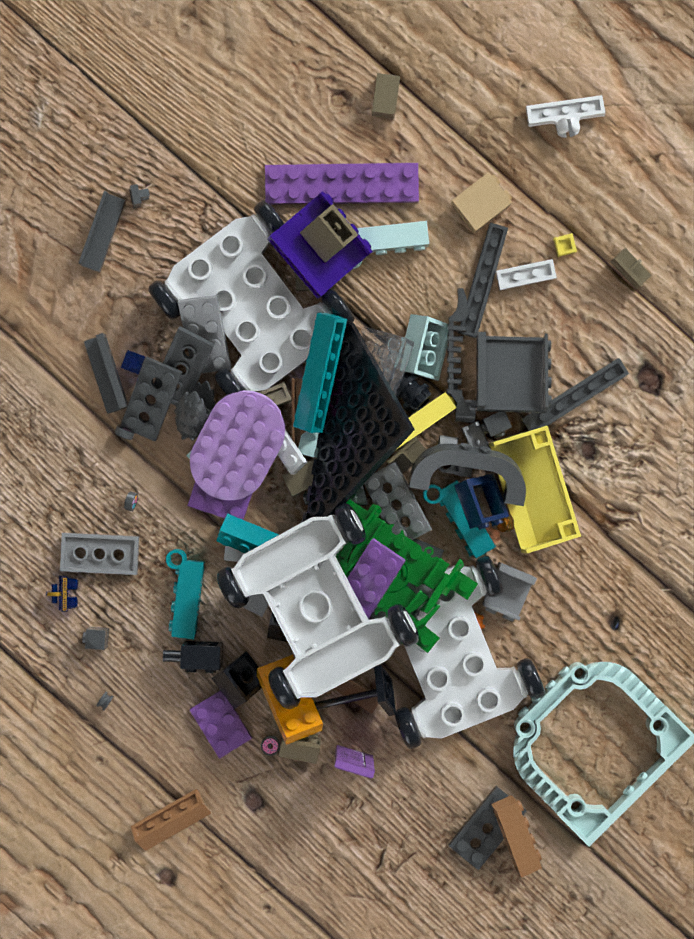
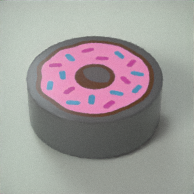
M266 736L261 742V750L266 755H275L280 749V741L275 736Z

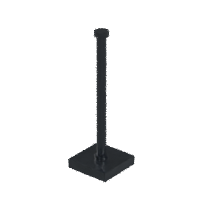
M382 665L374 667L376 689L314 702L318 710L377 697L379 705L388 716H393L396 714L393 680Z

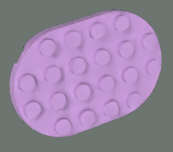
M247 390L228 394L217 402L190 454L191 473L203 491L221 500H238L249 496L259 488L285 438V423L278 406L267 396Z

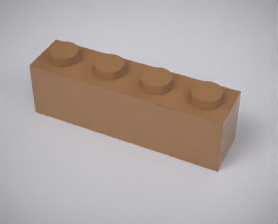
M510 795L492 803L494 814L513 865L520 877L522 878L542 869L540 864L542 857L538 849L535 850L534 844H536L533 834L528 831L530 825L527 818L522 815L524 808L520 800H516Z

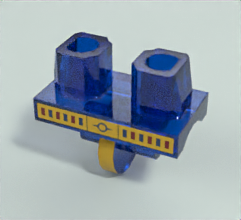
M59 575V591H57V584H52V591H46V596H52V603H57V596H59V610L61 612H68V609L78 607L77 597H68V590H77L78 580L68 578L65 575Z

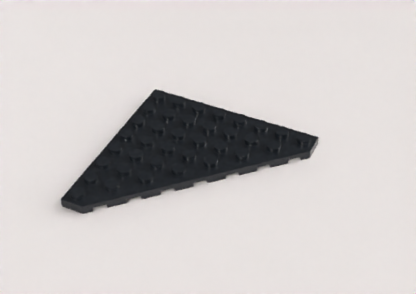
M354 323L345 328L323 433L318 434L316 448H319L317 459L313 461L311 474L314 477L312 486L308 488L306 501L309 503L307 513L303 515V522L311 517L335 515L334 510L336 507L346 503L415 430Z

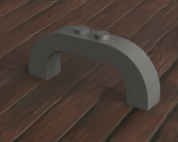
M461 443L460 445H436L424 451L416 459L410 472L409 488L428 491L433 473L445 465L492 471L501 475L506 481L503 494L504 503L524 506L526 486L521 469L512 458L504 453L491 450L489 447L481 446L476 448L467 443Z

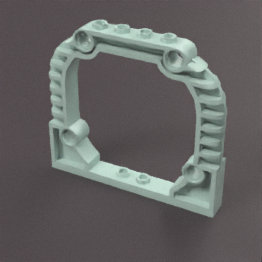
M575 662L569 667L565 666L559 672L560 676L555 681L551 680L545 686V695L539 699L531 700L533 703L528 708L526 706L522 708L514 722L517 735L514 740L513 758L518 773L589 847L694 744V734L636 675L627 668L612 662H594L586 666L580 662ZM579 668H582L583 675L581 677H575V671ZM596 680L614 683L648 716L646 727L656 735V751L661 755L646 772L639 774L636 779L637 781L632 786L629 785L624 789L623 795L608 810L603 805L586 804L578 794L567 796L536 765L531 750V744L540 735V722L574 688L586 689ZM660 720L661 726L654 729V722ZM522 723H529V728L526 731L520 730ZM573 802H580V806L577 809L571 808Z

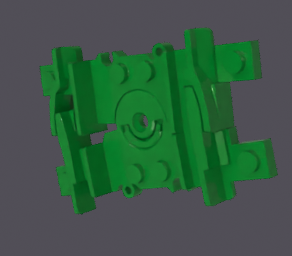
M349 499L346 503L358 515L364 527L366 539L355 548V545L349 542L337 553L336 558L345 576L348 578L373 538L405 559L406 562L376 607L375 615L381 611L387 615L388 609L395 604H401L410 614L427 601L419 609L427 614L424 618L418 620L410 614L419 634V641L416 644L428 653L440 639L425 626L440 607L439 604H436L440 595L447 596L450 590L468 600L478 583L460 572L464 566L463 560L459 559L448 575L444 572L450 564L442 558L431 557L434 553L432 547H426L423 552L419 544L404 535L403 530L398 535L393 534L392 528L394 524L388 525L384 520L378 518L382 512L379 505L373 504L367 511ZM408 583L416 587L425 585L434 590L429 598L421 590L416 594L406 585Z

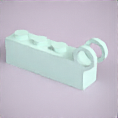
M427 221L357 228L359 230L358 234L362 239H366L370 243L372 253L376 252V255H385L387 251L395 250V253L406 252V249L414 248V251L425 250V247L429 246ZM361 261L358 265H356L353 269L358 268V267L362 264V261Z

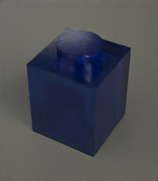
M127 350L121 368L139 375L146 356Z

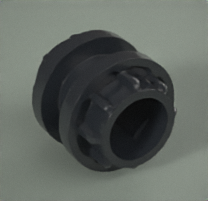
M407 372L402 374L391 388L398 401L402 399L405 402L403 409L416 413L431 399L430 387L426 383L420 386L417 383L420 377Z

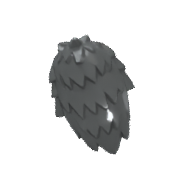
M207 381L202 384L198 382L189 392L186 391L179 401H175V421L177 430L182 435V440L190 438L194 441L195 438H198L212 409L216 405L214 389L211 390Z

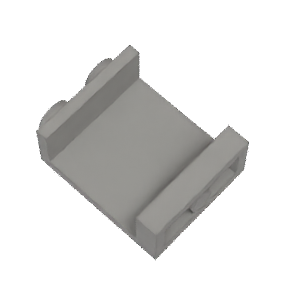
M499 562L496 570L503 586V593L495 598L489 597L486 593L482 605L490 613L496 614V612L504 614L503 618L513 622L514 619L520 620L519 614L531 586L535 584L537 578Z

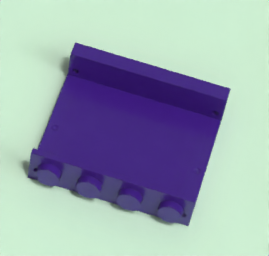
M323 191L267 238L317 299L373 252L370 243L366 239L361 238L358 234L359 230L352 223L350 225L357 232L358 236L326 263L322 261L302 237L300 232L334 203L332 197ZM339 208L338 211L346 219L345 213Z

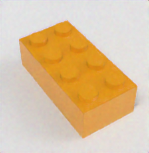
M293 655L257 668V678L286 745L322 731L323 722L312 697H301L297 707L285 709L278 702L270 687L268 679L270 671L276 667L286 669L294 661Z

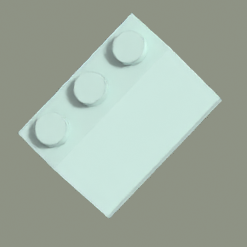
M411 314L397 370L439 381L448 345V324L428 316Z

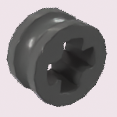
M105 692L96 706H101L102 710L105 711L114 696H109L108 692Z

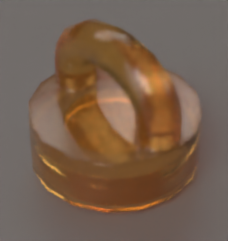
M509 512V517L502 519V524L496 525L501 532H508L514 529V519Z

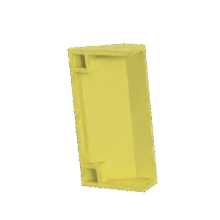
M548 426L488 443L491 450L504 453L512 458L523 474L526 486L524 506L507 504L521 553H531L581 537ZM498 474L504 494L506 481L501 475Z

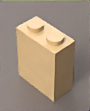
M489 172L451 202V205L474 234L512 204V197L507 190L503 191L499 186V179Z

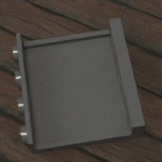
M478 332L476 411L547 412L548 407H551L552 396L548 395V388H551L552 383L551 377H548V370H551V358H548V352L551 351V340H548V334L545 333L543 338L486 336V332Z

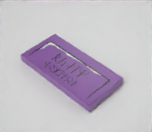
M336 745L335 768L367 778H373L375 773L373 755Z

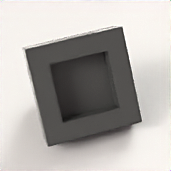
M138 184L130 185L129 192L133 208H139L142 204L141 201L149 199V190H139Z

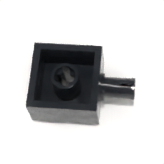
M184 641L181 645V651L163 650V662H180V669H185V672L189 673L197 672L198 669L205 670V673H216V670H220L223 665V642Z

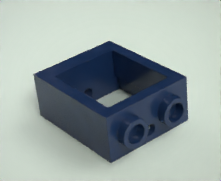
M494 473L467 479L454 486L470 529L478 527L479 530L490 527L489 524H492L493 527L502 524V519L509 517ZM475 488H483L492 516L483 517L474 492Z

